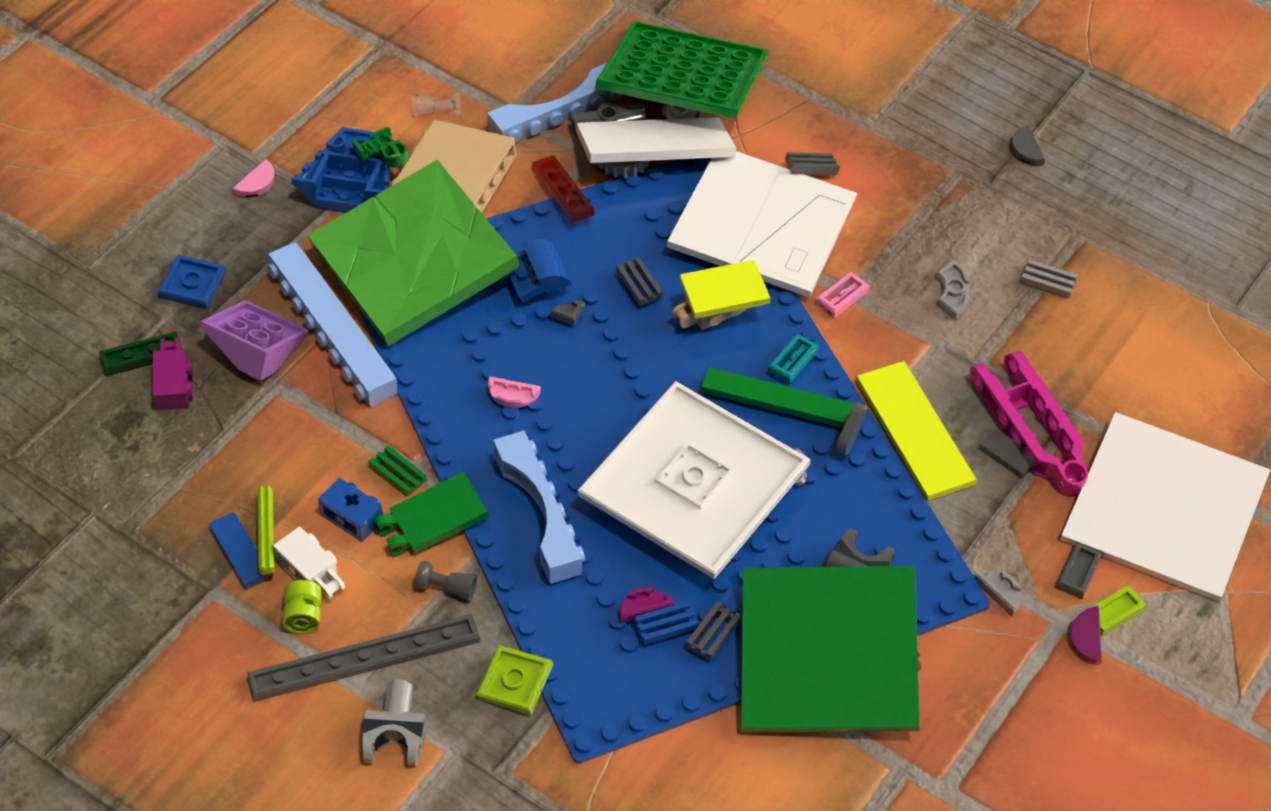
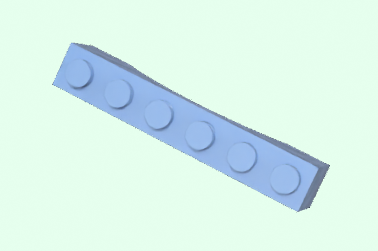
M605 63L591 69L588 77L578 88L560 99L536 105L507 104L488 112V131L513 137L515 143L520 140L570 120L571 115L586 113L599 108L604 103H610L626 95L595 88L596 80L607 64Z
M525 431L494 439V457L503 477L525 489L536 501L543 513L546 531L540 546V562L549 583L552 584L581 575L582 563L585 562L583 549L581 546H576L573 527L571 524L567 525L564 520L566 515L563 505L555 500L556 492L554 485L551 481L547 482L546 469L543 461L537 460V450L534 441L528 440Z

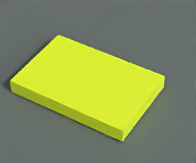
M755 260L680 274V283L694 319L770 304L769 293Z

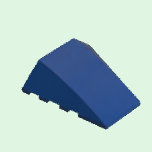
M342 127L326 143V148L323 151L319 150L315 154V160L311 164L306 163L302 167V173L295 175L291 179V183L316 207L348 212L389 188V166L385 164L380 151L378 155L373 154L369 156V159L362 161L353 149L352 139L359 143L367 140L371 141L370 134L373 132Z

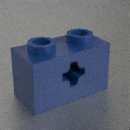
M340 477L318 498L320 515L361 542L377 528L374 519L383 515L382 504L374 496L369 497L360 491L354 483H348Z

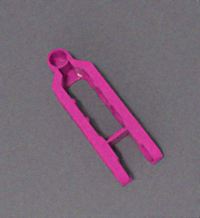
M1018 350L1004 356L1005 369L1016 385L1006 390L996 375H992L985 364L981 363L970 368L972 384L1009 438L1018 443L1019 447H1024L1023 454L1025 456L1032 455L1033 464L1030 470L1032 474L1051 480L1062 495L1073 496L1079 494L1088 479L1087 468L1081 459V452L1085 442L1025 355ZM1027 406L1032 408L1066 458L1064 463H1061L1057 457L1044 452L1037 441L1036 434H1032L1023 421L1024 416L1017 412L1018 409Z

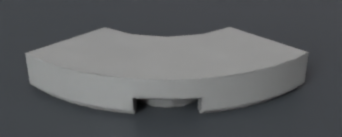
M953 260L936 273V279L941 283L944 291L937 301V306L956 320L966 309L970 288L966 272L957 261Z

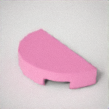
M265 159L233 188L234 194L240 197L254 194L260 196L269 191L274 185L275 172L272 164Z
M489 376L488 388L491 397L498 404L508 408L527 406L534 402L541 393V386Z

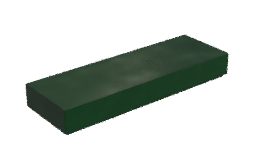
M177 331L99 351L105 375L110 376L153 365V351H160L161 339L175 341L178 338Z

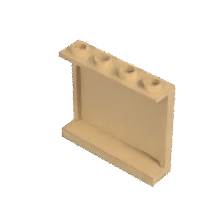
M434 120L431 126L425 130L420 143L414 147L408 162L403 165L401 172L397 178H394L391 186L438 160L475 206L483 213L517 157L515 139L509 136Z

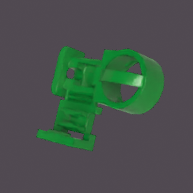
M385 127L371 133V141L367 140L359 143L355 139L351 140L354 151L362 161L369 159V156L373 154L378 155L379 151L385 164L392 168L401 167L409 160L406 145L400 139L397 141L392 139L390 127Z

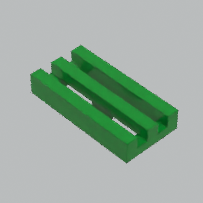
M389 445L384 448L383 453L378 452L375 459L371 458L368 461L371 469L407 497L427 481L425 473ZM383 462L386 466L392 469L397 476H399L400 478L402 477L411 485L408 486L407 484H405L398 477L392 474L389 470L383 467L381 463Z

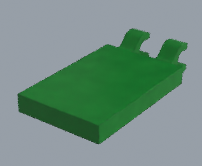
M462 472L390 507L391 515H380L374 521L382 537L400 528L403 535H392L386 539L392 556L396 557L410 548L416 554L489 518V515L467 476Z

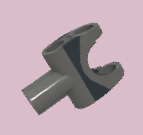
M849 529L837 542L825 567L891 566L896 550L888 546L875 556L864 555L855 547L859 532Z

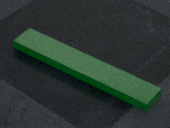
M708 367L701 386L702 393L841 428L844 427L849 413L855 404Z

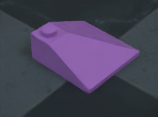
M243 300L200 322V327L236 368L255 380H262L274 374L304 341L310 331L247 300Z

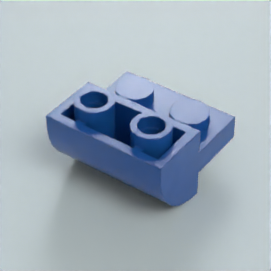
M533 239L522 243L525 250L516 254L520 267L509 273L522 303L545 291L551 296L572 285L560 256L550 241Z

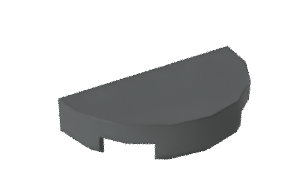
M1029 126L1019 128L1014 133L1011 143L1014 155L1019 160L1023 158L1026 161L1032 162L1031 165H1044L1045 158Z

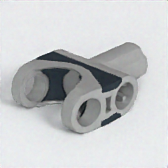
M400 679L388 682L384 710L366 709L363 723L364 762L373 763L374 756L377 755L382 746L395 743L405 748L408 765L416 766L418 764L424 744L426 713L410 712L413 685Z

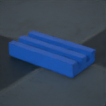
M689 601L635 616V624L644 645L693 631L699 625L697 619L694 618L693 610L690 609ZM688 620V622L672 626L674 623ZM658 628H661V629H662V630H658V631H655V632H652V633H648V634L646 633L647 631H651V630H654V629H658Z

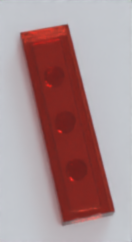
M554 155L531 162L532 170L572 223L595 215L594 207Z

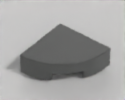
M574 300L572 303L559 304L551 310V318L575 326L585 309V302Z

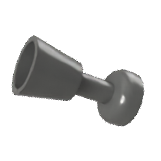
M421 561L415 577V588L424 590L430 583L444 586L447 592L470 602L476 590L478 577L477 574L452 572L449 576L435 573L431 563Z

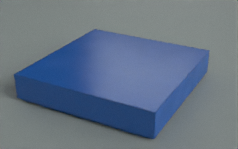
M177 255L158 290V296L161 299L208 309L226 274V266Z

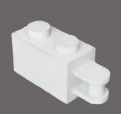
M298 527L273 545L276 562L295 581L307 580L318 584L322 588V595L328 600L333 597V593L337 590L342 591L345 589L344 582L337 575V560L331 551H325L312 533L307 534L301 527Z

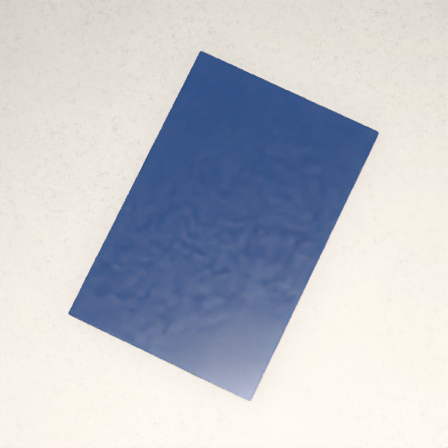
M711 158L678 159L645 169L644 173L637 172L636 177L629 174L627 178L619 177L486 218L515 254L525 250L522 243L533 239H545L555 246L572 285L551 296L545 291L522 303L508 274L390 346L386 345L355 304L378 354L397 379V390L400 400L440 483L464 472L488 511L489 518L463 531L520 650L552 660L553 667L541 693L574 762L578 764L742 703L743 568L825 567L837 542L849 529H853L859 532L855 547L860 553L867 556H875L889 546L896 550L891 566H915L917 636L986 611L990 606L987 596L868 407L854 444L846 456L838 453L836 450L837 441L843 429L841 427L701 392V386L708 367L866 406L795 292L764 282L770 296V304L747 308L740 315L730 317L721 321L716 326H710L701 330L697 323L687 328H682L679 324L680 320L672 315V311L676 306L686 302V296L680 283V274L720 267L719 265L667 247V241L709 165ZM637 257H640L663 291L662 298L639 306L616 271V265L622 264L624 266L626 261L629 260L635 262ZM630 271L627 272L632 281L634 282V284L636 285V287L643 295V297H647L643 290L636 283V280L634 279ZM574 300L585 302V309L575 326L551 318V310L559 304L572 303ZM799 334L819 345V350L797 377L788 384L785 382L786 379L784 377L782 379L777 378V373L770 374L768 366L794 336ZM802 343L797 345L779 367L782 368L787 363L790 357L801 347ZM489 376L541 386V393L534 402L527 406L508 408L498 404L491 397L488 388ZM675 381L793 450L796 448L800 449L810 459V465L805 470L807 473L806 482L801 486L793 485L715 579L578 496V489ZM525 431L528 440L534 441L537 450V460H542L546 469L547 482L551 481L554 485L556 492L555 500L563 505L566 515L564 520L567 525L571 524L573 527L576 546H581L583 549L585 562L582 563L581 575L552 584L549 583L540 562V546L546 531L543 513L536 501L525 489L503 477L494 457V439ZM652 587L655 591L670 595L675 605L689 601L690 609L693 610L694 618L697 619L699 624L717 601L722 604L723 608L729 607L732 609L731 612L733 614L736 612L741 614V621L712 660L709 661L686 648V641L695 630L644 645L635 620L621 623L620 606L630 592L638 588ZM719 614L716 616V618L713 620V622L710 624V626L707 628L704 634L697 641V645L700 643V641L703 639V637L706 635V633L709 631V629L712 627L715 621L719 618ZM726 619L704 648L705 650L711 647L730 620ZM688 620L674 623L672 626L688 622ZM658 628L651 631H647L646 633L648 634L662 629Z

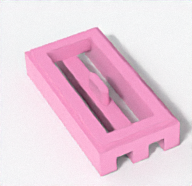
M850 272L816 298V305L819 307L822 305L825 312L830 311L831 316L835 318L868 293L870 286ZM852 281H854V283H853L851 286H849L848 288L843 289V288L846 287L848 284H850ZM840 290H842V291L839 293L838 296H836V297H835L834 299H832L830 302L828 301V300H829L831 297H833L836 293H838Z

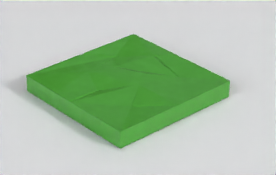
M438 160L308 235L312 248L387 346H390L520 267L515 252Z

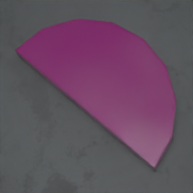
M652 587L638 588L630 592L620 606L621 623L635 620V616L675 605L670 595L655 591Z
M1098 605L1087 608L1077 616L1072 625L1071 636L1074 647L1081 655L1089 661L1102 663L1100 607Z

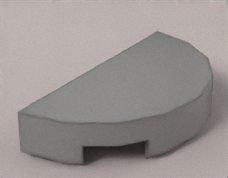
M982 570L974 574L978 584L1008 613L1013 616L1019 610L1022 599L1021 587L1014 577L1004 571L998 573Z

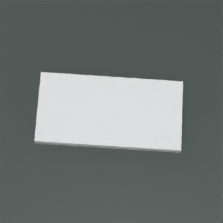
M719 117L577 123L576 126L577 135L590 163L736 157V146Z

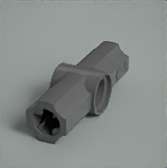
M604 103L599 106L598 111L571 115L574 136L577 135V123L646 120L643 103L620 107L613 103Z

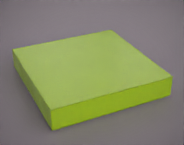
M499 645L477 692L478 700L532 715L553 667L552 660Z

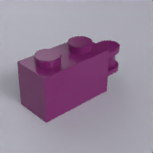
M176 338L175 341L161 339L160 351H153V399L156 410L189 408V397H193V383L189 381V375H193V361L187 358L186 350L181 349L180 338Z

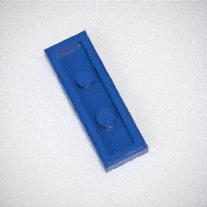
M235 512L209 523L210 530L245 589L271 578L270 574H260L258 551Z

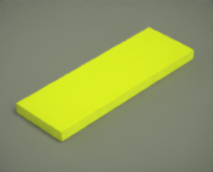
M905 361L857 375L856 382L926 501L976 485L977 479Z

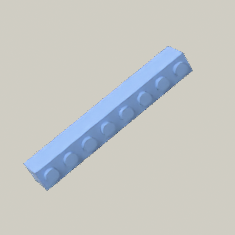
M297 242L269 253L270 265L267 267L271 277L278 279L283 294L290 296L296 312H301L309 330L313 329L316 332L319 344L322 347L326 346L332 362L335 365L339 364L345 380L352 382L357 397L360 400L364 399L371 408L398 395L396 377Z

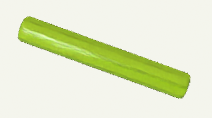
M261 486L257 490L259 572L262 575H271L275 571L273 493L270 486Z

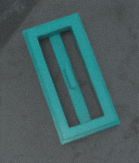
M796 334L768 366V372L770 374L777 373V378L782 379L784 377L786 379L785 382L790 384L816 355L819 345ZM802 343L801 347L790 357L787 363L782 368L779 367L797 345Z

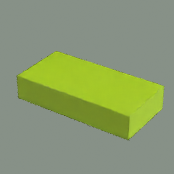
M1129 585L1094 605H1099L1101 636L1106 635L1145 611L1147 604Z

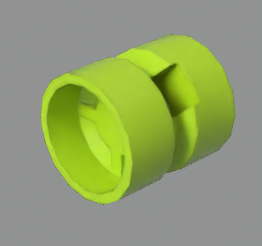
M297 580L287 584L284 594L285 607L282 620L283 627L286 630L297 634H308L318 630L322 601V588L318 584L307 580Z

